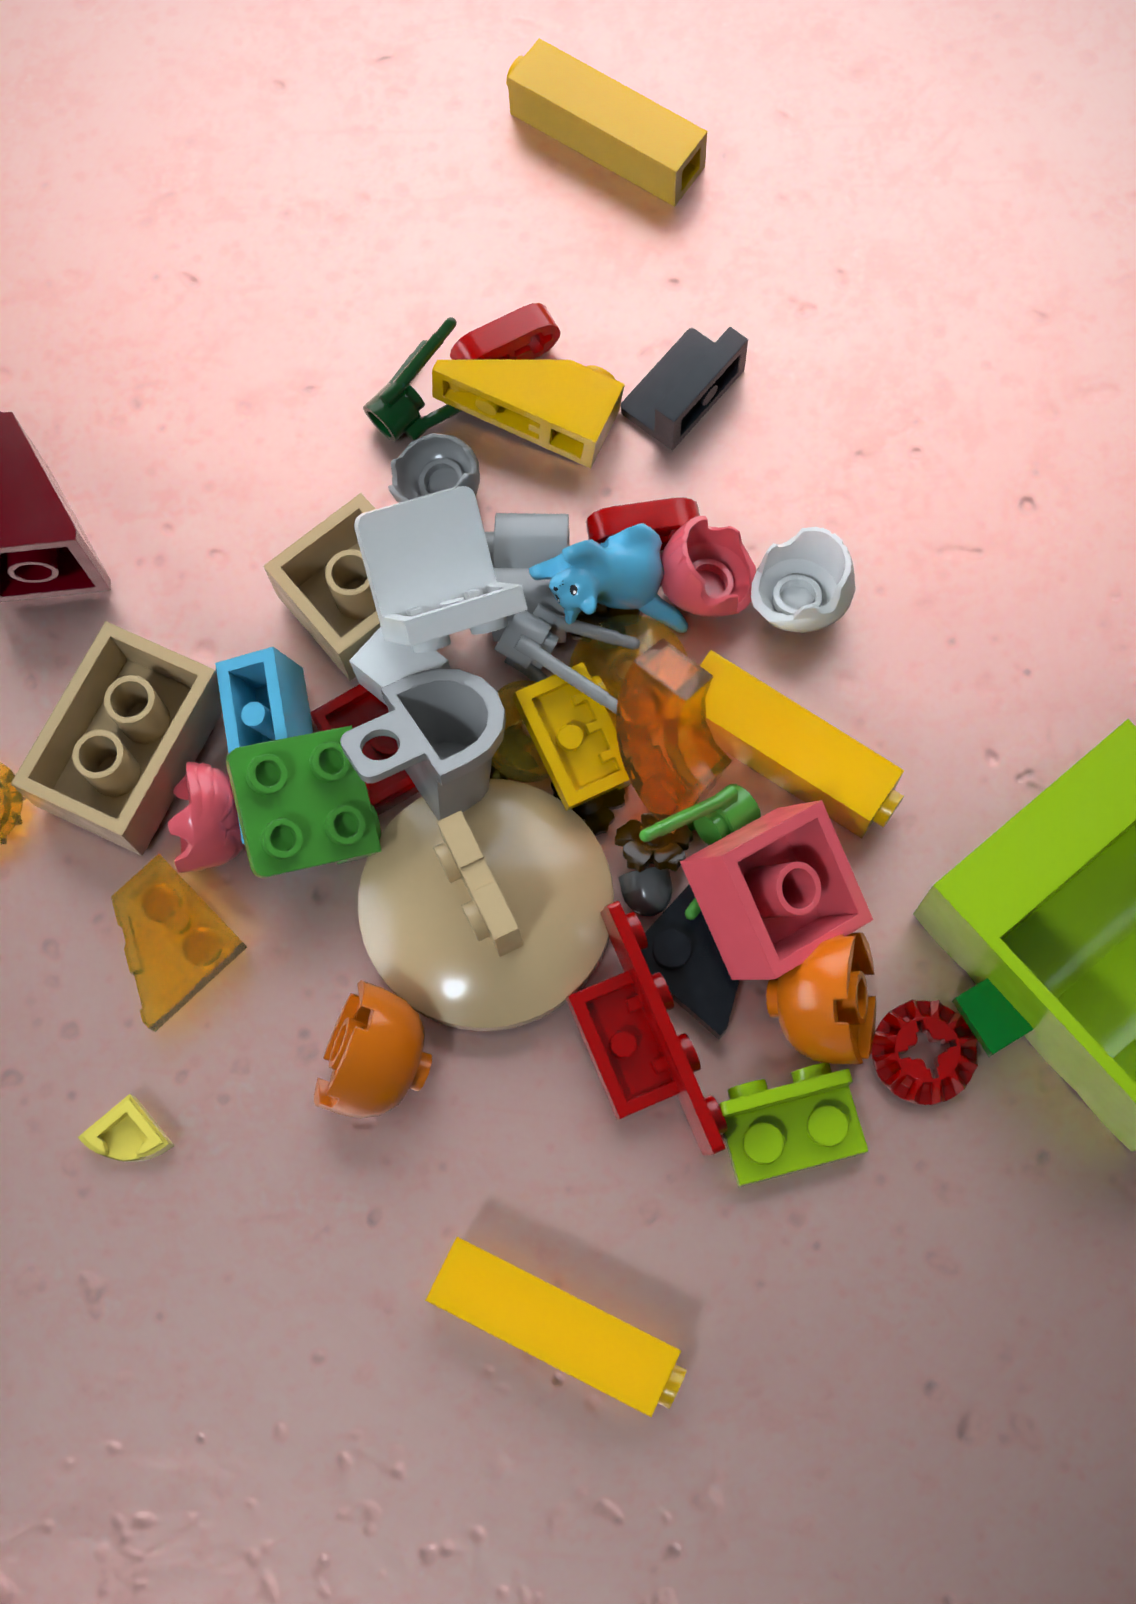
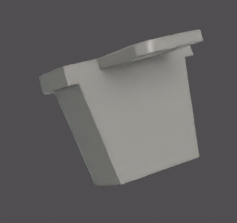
M434 668L409 675L382 687V697L387 704L389 712L345 732L341 737L342 750L362 781L375 783L405 769L439 821L460 810L462 812L466 811L481 801L487 793L492 757L504 740L505 709L498 692L482 677L460 669ZM377 736L395 738L398 745V751L390 758L384 760L367 758L362 753V748L367 741Z

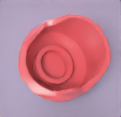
M698 516L690 519L672 535L660 555L664 570V576L660 585L670 602L684 611L704 617L738 614L747 608L752 601L751 588L756 573V566L742 543L740 531L732 526H708L706 516Z
M186 762V774L174 787L173 793L177 798L189 800V805L168 821L170 834L180 837L181 854L175 858V866L178 873L201 871L224 865L239 856L245 848L241 841L238 814L229 776L209 764Z

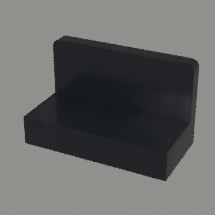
M729 327L716 342H713L696 329L689 328L621 402V414L673 451L743 373L749 339L732 327Z

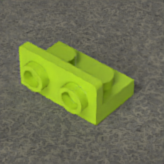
M819 1063L792 1072L791 1075L794 1083L768 1089L766 1080L761 1079L740 1084L727 1090L730 1100L719 1103V1106L727 1123L728 1132L724 1133L723 1136L738 1188L868 1152L849 1088L853 1082L849 1068L832 1072L830 1063Z

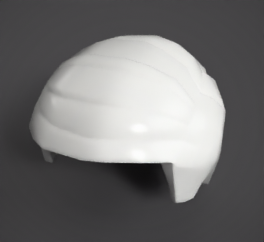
M823 527L802 528L796 536L782 544L773 543L761 560L752 582L751 600L753 607L771 625L784 631L811 632L835 623L850 607L856 590L854 563L846 545L843 544V540L835 533L831 534V531Z

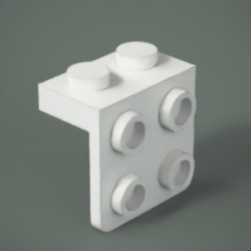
M456 486L368 511L356 518L354 528L384 641L412 647L414 653L430 652L450 645V634L469 628L473 635L494 632L508 626L507 616L528 610L522 585L496 581L476 496L471 488Z

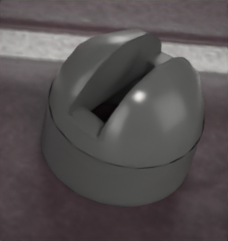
M650 867L642 872L635 870L619 877L622 897L628 907L637 914L655 916L664 911L670 903L672 882L668 868L659 870L656 867Z

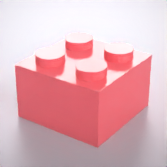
M822 800L776 808L680 861L732 980L777 979L802 964L821 942L843 933L844 936H848L873 920Z

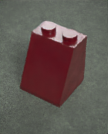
M0 411V602L111 591V579L50 468L13 412Z

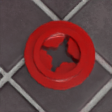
M912 999L889 1011L877 1026L873 1036L872 1060L882 1083L899 1098L920 1105L939 1104L958 1095L970 1082L978 1067L977 1038L972 1034L962 1015L944 1006L940 1000L916 1001ZM918 1025H920L921 1032L926 1034L929 1043L940 1042L941 1045L950 1044L949 1048L934 1058L935 1068L932 1070L934 1079L932 1078L930 1068L926 1069L922 1059H911V1057L900 1059L899 1057L900 1054H905L908 1049L917 1044Z

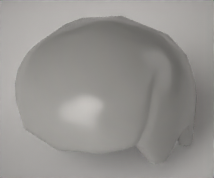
M430 433L412 441L398 458L391 461L392 485L388 486V489L398 503L456 486H467L474 491L476 496L480 484L479 462L472 448L457 437Z

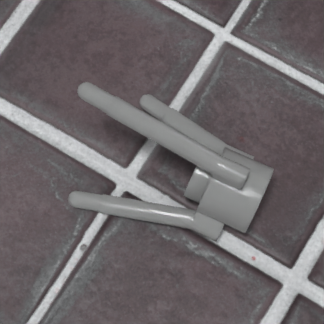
M539 603L532 614L522 611L512 616L494 650L506 656L505 663L522 672L533 683L548 678L541 671V668L545 667L619 716L627 714L628 708L625 704L551 655L559 637L549 630L553 627L632 650L639 648V639L579 620H575L574 623L568 625L565 621V616L556 614Z

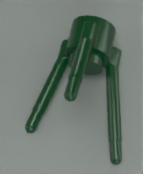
M448 317L428 341H421L392 379L363 406V410L369 420L391 441L396 442L404 433L414 441L421 437L429 428L462 411L446 404L421 417L419 411L425 406V403L417 391L410 385L411 381L456 327L457 321L455 318Z

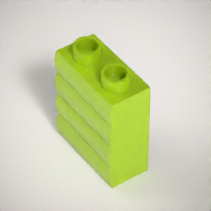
M1127 719L937 881L913 915L936 943L967 972L976 985L987 978L1034 1028V1030L1024 1035L1029 1043L1053 1070L1078 1093L1098 1119L1133 1152L1136 1150V726Z

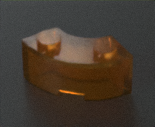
M664 638L632 662L620 689L616 712L617 741L625 771L639 798L658 821L704 801L732 762L726 753L715 743L706 722L705 696L713 675Z

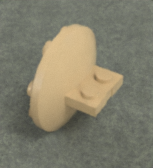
M490 779L489 789L482 800L464 812L460 810L438 821L424 798L420 797L404 808L381 833L379 840L381 852L368 856L361 876L358 894L359 926L367 953L377 972L387 986L397 996L407 1001L415 1011L438 1023L458 1029L472 1031L512 1029L527 1025L554 1012L567 1002L566 997L568 995L578 992L593 975L609 941V934L600 912L606 905L614 902L612 876L602 847L591 829L572 809L566 811L561 800L528 784L512 780Z

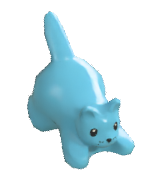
M644 523L624 529L610 536L601 544L592 539L564 548L560 555L529 568V574L532 579L537 581L551 580L549 588L559 605L564 608L565 621L568 625L575 622L581 610L588 615L596 612L598 602L609 608L639 609L642 613L678 633H686L688 629V623L679 609L661 599L657 594L664 576L660 559L662 541L660 536Z

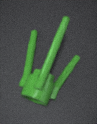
M729 784L714 796L643 829L639 837L643 842H649L687 825L691 832L696 829L699 837L707 845H711L760 818L761 813L757 802L746 789L737 784ZM696 898L692 900L685 911V916L689 920L695 919L701 912Z

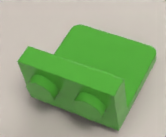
M352 726L237 747L227 755L226 766L251 871L257 877L267 878L337 862V865L361 860L381 852L379 842L381 837L380 822L374 806L370 804L366 783L360 779L341 747L340 740L342 735L351 730Z

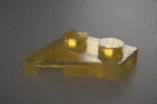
M160 854L156 855L111 896L117 924L122 928L126 942L124 951L129 971L135 977L142 1009L139 1010L141 1019L154 1032L162 1027L247 948L242 940Z

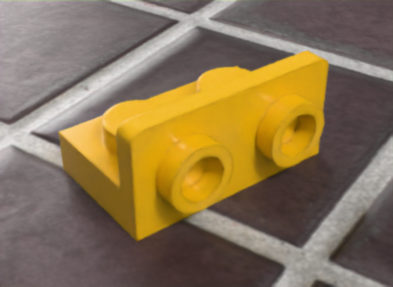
M584 662L571 667L608 692L598 675L590 677ZM552 675L514 692L512 698L566 811L616 788L620 790L628 787L638 777L634 768L639 765V757L635 746L625 731L617 733L607 712L609 711L608 708L600 705L557 675Z

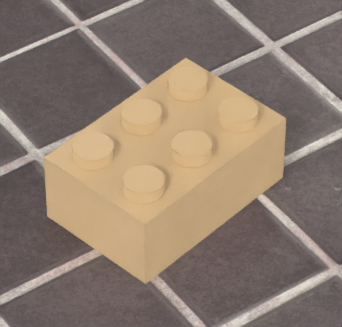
M105 621L16 773L11 785L36 807L143 856L176 796L173 790L186 774V762H195L222 713L216 670Z

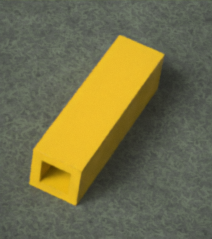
M538 38L525 56H518L511 64L506 77L511 115L674 207L677 205L705 168L707 130L548 42Z
M712 650L709 651L676 698L674 720L803 802L808 803L822 800L829 818L860 838H863L873 822L884 828L904 795L895 790L904 772L902 768Z
M456 1237L425 1301L649 1417H652L657 1404L670 1409L687 1372L685 1368L676 1364L681 1350L459 1237Z

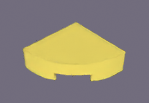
M131 1094L127 1095L78 1136V1139L95 1153L123 1162L149 1160L162 1155L175 1146L140 1101Z

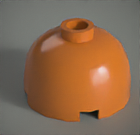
M856 932L848 936H844L843 933L821 942L802 964L779 978L768 981L766 1003L769 1016L771 1018H779L782 1033L797 1052L814 1061L831 1064H864L862 1059H868L871 1054L876 1023V996H868L865 975H875L869 942L864 933Z
M360 980L357 983L359 996L350 993L329 1039L323 1059L329 1061V1068L333 1069L330 1081L317 1078L314 1104L316 1107L339 1115L363 1119L381 1116L401 1103L409 1089L419 1092L428 1077L432 1064V1054L423 1052L425 1030L419 1014L407 1001L382 987Z

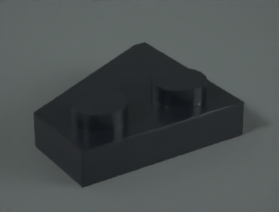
M689 884L645 932L648 948L641 950L651 975L656 972L661 973L669 987L673 1000L720 1040L727 1030L739 980L731 979L702 911L693 920L686 918L685 911L695 898Z

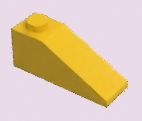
M437 360L432 368L433 398L590 469L620 411L625 387L624 383L616 380L607 370L595 365L584 366L573 360Z

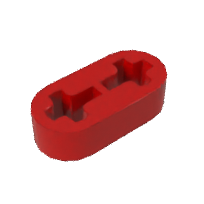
M531 303L462 336L452 347L450 358L451 360H534L548 352L557 343L561 331L544 304Z
M680 497L603 508L587 517L588 540L592 539L601 544L610 536L624 529L644 523L660 536L662 541L660 551H663L672 535L690 519L700 516L699 507L696 501Z

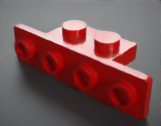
M619 901L608 904L600 913L624 972L568 995L566 1001L616 1120L677 1095L703 1155H714L725 1150V1145L720 1135L728 1132L726 1120L714 1096L704 1097L694 1075V1072L701 1070L700 1061L688 1035L683 1033L677 1036L667 1011L674 1008V1002L665 979L660 972L651 975L641 952V950L648 948L643 927L633 911L625 914Z

